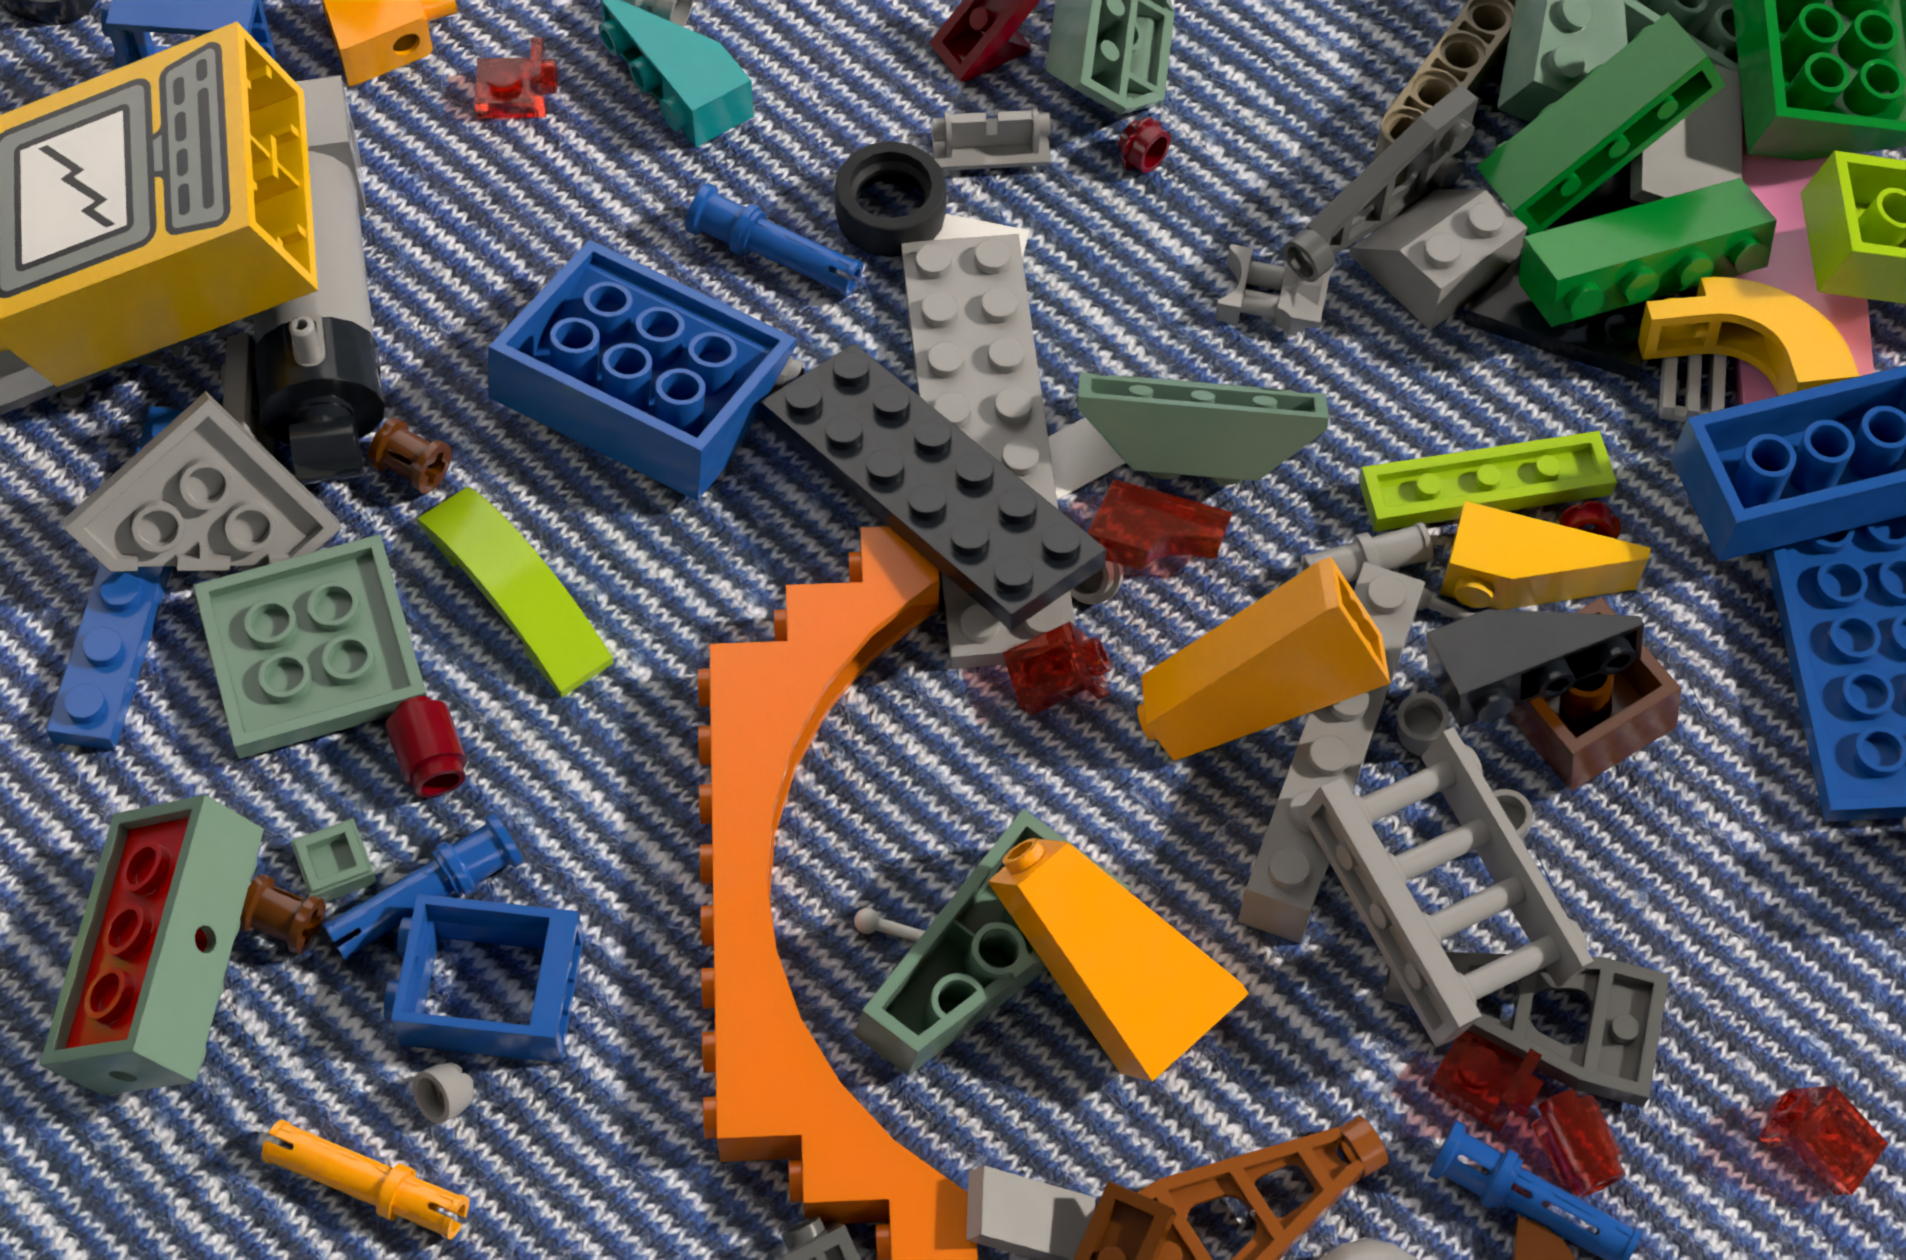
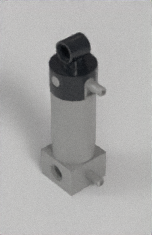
M341 76L296 81L304 91L318 291L253 314L256 345L254 347L256 387L258 389L259 421L269 436L290 445L296 478L302 485L363 476V462L359 439L375 430L384 419L385 409L384 394L381 390L378 344L373 335L359 216L367 214L360 152Z

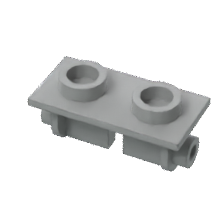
M1031 107V110L997 112V118L986 119V112L951 114L950 111H944V117L933 118L931 121L934 160L943 171L1051 165L1048 136L1051 134L1050 113H1038V107Z

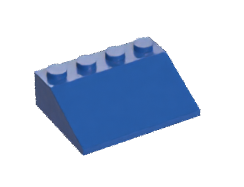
M589 239L488 346V398L698 501L730 463L761 409L760 401L768 397L796 348L797 338Z

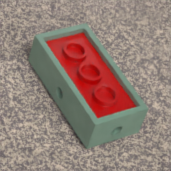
M205 794L113 814L39 1064L40 1066L101 1095L196 1083L199 1069L206 1056V1043L216 1006L223 992V980L232 946L240 929V917L250 879L257 866V853L264 828Z

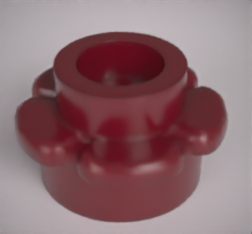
M1147 117L1140 122L1137 120L1131 122L1124 129L1118 141V149L1123 157L1122 165L1126 169L1131 170L1135 167L1143 173H1149L1163 161L1170 146L1171 136L1161 128L1160 121Z
M1587 501L1579 506H1570L1563 512L1559 520V525L1617 539L1621 532L1619 518L1611 515V509L1608 505L1598 501ZM1586 524H1593L1595 526L1593 529H1583Z

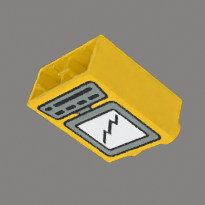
M238 22L231 23L0 115V352L12 351L56 387L318 291L304 91Z

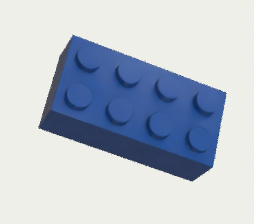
M1906 365L1687 418L1672 453L1671 461L1718 561L1906 515Z

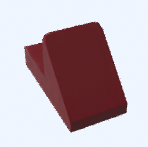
M962 0L929 43L958 80L968 82L1030 50L1031 45L1018 31V27L1040 0Z

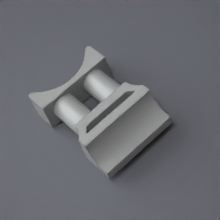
M1234 244L1229 246L1227 266L1236 276L1238 285L1231 293L1218 299L1215 314L1216 321L1238 325L1241 312L1275 319L1274 326L1282 328L1289 335L1297 336L1300 330L1309 327L1320 328L1331 269L1315 282H1307L1300 278L1290 268L1288 263L1286 267L1251 261L1253 248ZM1246 284L1281 290L1280 295L1245 288Z

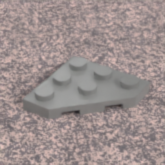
M206 391L62 520L64 529L110 571H138V567L176 566L177 571L230 570V566H264L315 552L342 528L339 520Z

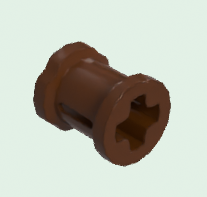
M394 417L387 420L375 434L370 444L368 458L371 467L378 471L390 469L409 479L414 490L427 494L432 492L445 477L450 466L452 449L443 441L435 440L429 442L410 432L406 422Z
M261 874L248 887L240 917L239 930L248 934L255 929L287 942L290 952L301 955L311 946L320 930L326 905L324 904V899L313 895L305 899L276 887L275 880L272 877Z

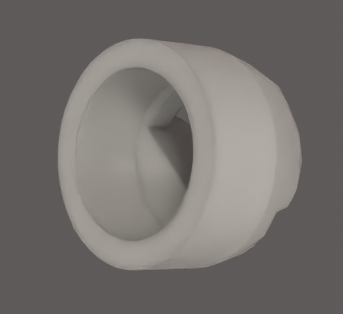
M452 1062L436 1064L419 1072L414 1077L413 1095L416 1104L428 1120L436 1124L444 1123L461 1114L469 1106L474 1096L473 1079L469 1074L462 1073V1068Z

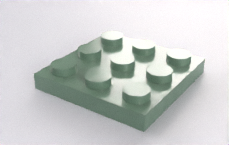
M381 534L193 585L233 745L239 759L389 717L394 713L396 706L404 700L416 696H427Z

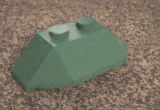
M1056 0L1046 71L1118 114L1159 105L1165 98L1175 12L1171 0Z
M1080 373L1077 409L1134 471H1145L1148 475L1158 479H1175L1181 475L1207 477L1212 482L1224 485L1238 484L1243 480L1258 481L1325 432L1328 426L1326 394L1298 393L1293 390L1133 376H1100V374Z

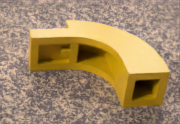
M1703 277L1700 278L1696 297L1646 301L1637 341L1643 360L1698 354H1721L1735 357L1759 369L1771 381L1778 396L1859 377L1849 347L1833 324L1808 303L1773 286L1739 278Z

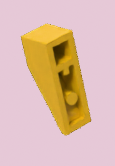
M1465 501L1454 534L1440 595L1455 598L1463 605L1473 608L1490 607L1497 610H1507L1636 590L1648 562L1651 548Z

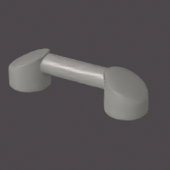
M1429 693L1410 695L1402 701L1398 708L1396 718L1397 735L1401 744L1409 752L1417 756H1422L1439 735L1448 729V709L1445 703L1435 695ZM1510 789L1494 791V795L1519 837L1523 840L1531 828L1533 818L1531 804L1525 796L1517 791Z

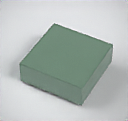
M354 818L290 841L309 896H318L324 899L325 903L377 883Z

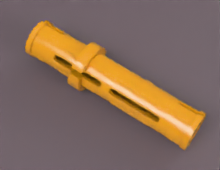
M284 1119L277 1121L270 1129L269 1134L294 1146L293 1149L288 1150L267 1140L263 1144L261 1152L263 1162L278 1165L348 1194L360 1201L376 1206L377 1215L394 1221L400 1216L441 1234L443 1238L451 1240L457 1235L462 1224L438 1213L437 1210L442 1208L463 1218L467 1216L470 1204L469 1197L463 1194L458 1195L416 1178V1170L404 1164L398 1163L392 1168L377 1160L293 1126Z

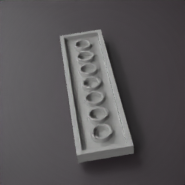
M1019 234L915 241L901 244V261L918 395L1058 509ZM939 570L951 669L1077 659L1078 641L1070 591L1010 631Z

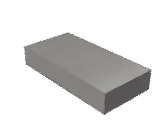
M981 1166L969 1171L966 1241L1036 1260L1074 1259L1095 1212V1197L988 1166Z

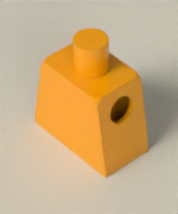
M321 0L348 87L358 85L429 56L433 47L428 21L458 14L455 0Z

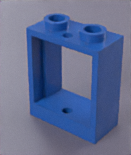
M261 0L106 1L102 8V31L105 37L111 38L115 50V69L171 48L167 46H154L150 32L201 36L234 22H238L278 63Z
M417 894L413 916L403 917L398 931L397 954L398 957L403 958L399 980H389L384 998V1019L391 1021L400 1046L562 1063L584 943L579 911ZM439 938L544 949L530 1025L424 1014Z

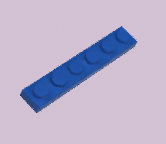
M151 406L136 453L184 410ZM100 562L46 729L53 743L116 751L173 566L138 567V571H110Z

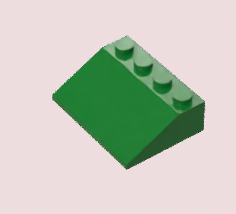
M1732 0L1747 154L1804 161L1829 157L1834 150L1863 153L1906 147V0Z

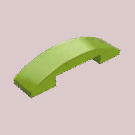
M467 486L417 518L420 528L453 567L459 565L521 639L526 656L561 698L614 664L613 657L552 570L518 530L477 491Z

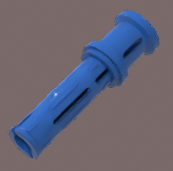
M704 184L695 195L689 207L685 221V230L695 236L703 232L729 244V250L736 255H749L751 252L757 253L766 259L818 281L846 297L851 295L858 284L838 275L836 270L839 269L860 278L863 270L862 261L854 260L766 220V213L762 211L760 206L752 203L746 207L722 197L718 193V188L712 184Z
M495 812L485 817V825L452 845L445 841L437 845V850L432 852L434 857L432 861L330 922L328 920L323 923L344 960L346 961L352 954L400 926L403 917H412L417 894L448 897L455 893L458 898L463 895L467 897L475 892L476 883L508 864L517 867L524 863L516 844Z
M1458 1120L1454 1122L1430 1167L1428 1176L1435 1180L1442 1176L1479 1195L1480 1204L1488 1209L1493 1207L1498 1210L1503 1204L1524 1217L1546 1226L1559 1237L1565 1238L1604 1260L1630 1259L1642 1231L1627 1226L1611 1215L1583 1201L1581 1198L1522 1168L1524 1160L1518 1157L1519 1153L1511 1149L1502 1153L1467 1134L1464 1123ZM1463 1155L1487 1168L1488 1172L1486 1174L1479 1172L1459 1161L1458 1156ZM1513 1183L1528 1190L1531 1193L1530 1196L1525 1197L1512 1190ZM1542 1201H1548L1597 1229L1596 1233H1591L1541 1205Z

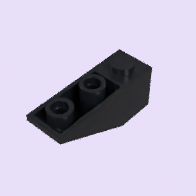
M1487 609L1427 632V667L1460 728L1477 721L1483 723L1492 722L1508 714L1515 706L1539 697L1543 699L1557 697L1568 691L1573 684L1600 673L1603 675H1613L1625 670L1636 659L1641 658L1644 623L1640 616Z

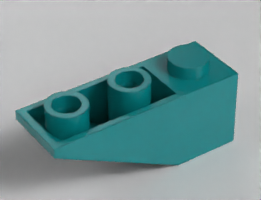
M600 0L603 23L598 26L605 47L613 56L618 54L622 56L629 65L630 74L637 87L645 94L648 92L652 93L659 102L662 115L670 128L674 131L681 129L695 148L754 117L752 81L720 42L622 0Z

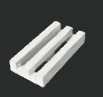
M1702 354L1688 355L1685 407L1676 405L1678 357L1662 358L1659 418L1686 422L1688 417L1724 409L1727 355L1709 354L1707 410L1700 409Z

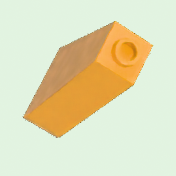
M1328 557L1316 562L1141 675L1144 703L1138 705L1137 713L1146 737L1150 741L1158 740L1172 760L1176 761L1390 684L1382 634L1332 557Z
M1037 838L1027 839L1016 845L1004 856L1002 862L1005 867L987 881L1120 1074L1153 1082L1249 994L1238 979L1069 842Z

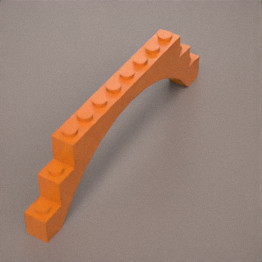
M860 527L861 551L848 552L849 583L786 585V609L774 610L775 641L709 644L710 668L698 669L699 707H710L711 726L698 727L700 765H711L712 784L699 785L700 824H712V844L700 845L701 885L713 884V905L701 906L702 946H714V967L701 969L703 1009H715V1031L702 1032L703 1072L716 1073V1096L703 1097L704 1139L717 1138L720 1162L793 1159L789 1160L790 1202L804 1203L805 1219L820 1216L822 1223L834 1220L841 1224L889 1222L875 1224L877 1260H978L977 1243L966 1241L968 1191L956 1185L896 1142L841 1084L801 1019L776 949L770 904L774 845L795 771L827 713L868 665L926 618L939 611V569L890 527Z

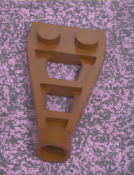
M1358 1115L1339 1127L1160 1178L1137 1193L1174 1208L1177 1213L1157 1260H1213L1187 1221V1215L1194 1206L1223 1197H1232L1240 1200L1256 1223V1232L1253 1238L1230 1260H1280L1358 1180L1365 1178L1388 1164V1155L1377 1132L1364 1117ZM1336 1148L1339 1149L1341 1155L1343 1156L1346 1162L1342 1161L1338 1157ZM1298 1166L1313 1186L1314 1192L1310 1198L1287 1216L1275 1217L1254 1184L1259 1178L1284 1167Z

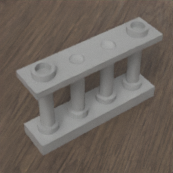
M1454 727L1443 731L1421 756L1427 766L1426 769L1364 797L1353 794L1342 776L1320 786L1300 811L1436 1048L1459 1037L1482 1017L1476 1006V1000L1544 967L1557 988L1569 983L1594 962L1587 950V941L1583 931L1576 922L1569 919L1485 780L1482 765L1477 754L1470 746L1463 743ZM1441 791L1461 826L1396 856L1387 852L1374 831L1372 822ZM1476 849L1496 884L1431 915L1421 912L1406 886L1407 881ZM1510 908L1531 943L1465 975L1457 972L1442 948L1441 940Z

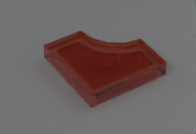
M1114 479L1087 533L1107 549L1106 561L1144 570L1152 561L1166 556L1193 555L1217 559L1228 533L1233 512Z

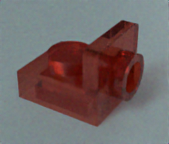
M531 37L530 58H477L475 87L477 118H531L547 116V94H557L558 71L556 59H546L543 37Z
M1070 621L1002 653L1019 706L1030 716L1085 690H1088L1098 700L1111 695L1105 673L1110 672L1112 668L1103 644L1096 636L1089 638Z
M1466 1030L1454 1041L1431 1080L1428 1091L1500 1132L1512 1111L1524 1118L1535 1100L1544 1081L1533 1076V1073L1543 1055L1530 1048L1524 1060L1489 1040Z
M1835 1085L1811 1088L1797 1087L1785 1092L1772 1105L1770 1109V1116L1772 1118L1758 1136L1767 1148L1791 1147L1834 1195H1853L1888 1145V1142Z

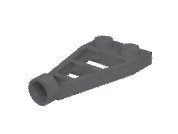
M1460 84L1422 114L1306 226V229L1300 231L1284 244L1283 253L1290 268L1303 280L1315 282L1334 266L1335 254L1391 221L1434 189L1440 187L1443 190L1453 185L1465 169L1466 163L1463 161L1467 143L1474 133L1475 127L1472 125L1478 98ZM1409 164L1406 181L1394 188L1396 176Z
M1445 952L1455 970L1463 975L1507 955ZM1592 957L1594 962L1569 983L1557 988L1544 967L1512 983L1517 991L1511 1019L1503 1021L1481 1013L1482 1017L1465 1031V1033L1575 1090L1643 1108L1650 1096L1670 974L1605 957ZM1388 966L1382 999L1412 1007ZM1544 990L1577 991L1589 1000L1590 1009L1584 1042L1578 1046L1564 1045L1542 1034L1534 1027L1530 1020V1011L1533 997L1537 993Z

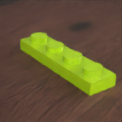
M1600 431L1361 467L1358 479L1374 532L1414 526L1415 523L1419 522L1428 524L1459 519L1465 501L1503 511H1512L1609 496L1613 494L1617 484Z

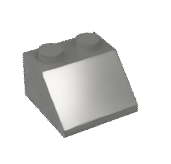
M1434 189L1394 219L1351 247L1349 256L1429 330H1432L1485 292L1520 255L1523 238L1528 227L1487 190Z

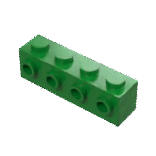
M1667 12L1654 24L1639 31L1628 45L1608 61L1593 68L1582 82L1557 102L1546 106L1536 119L1511 139L1499 144L1491 152L1490 156L1478 164L1476 168L1512 213L1528 227L1527 231L1530 235L1542 232L1725 87L1726 84L1707 54Z
M1741 178L1524 236L1518 283L1549 325L1553 327L1699 286L1700 278L1733 277L1768 267L1777 220Z

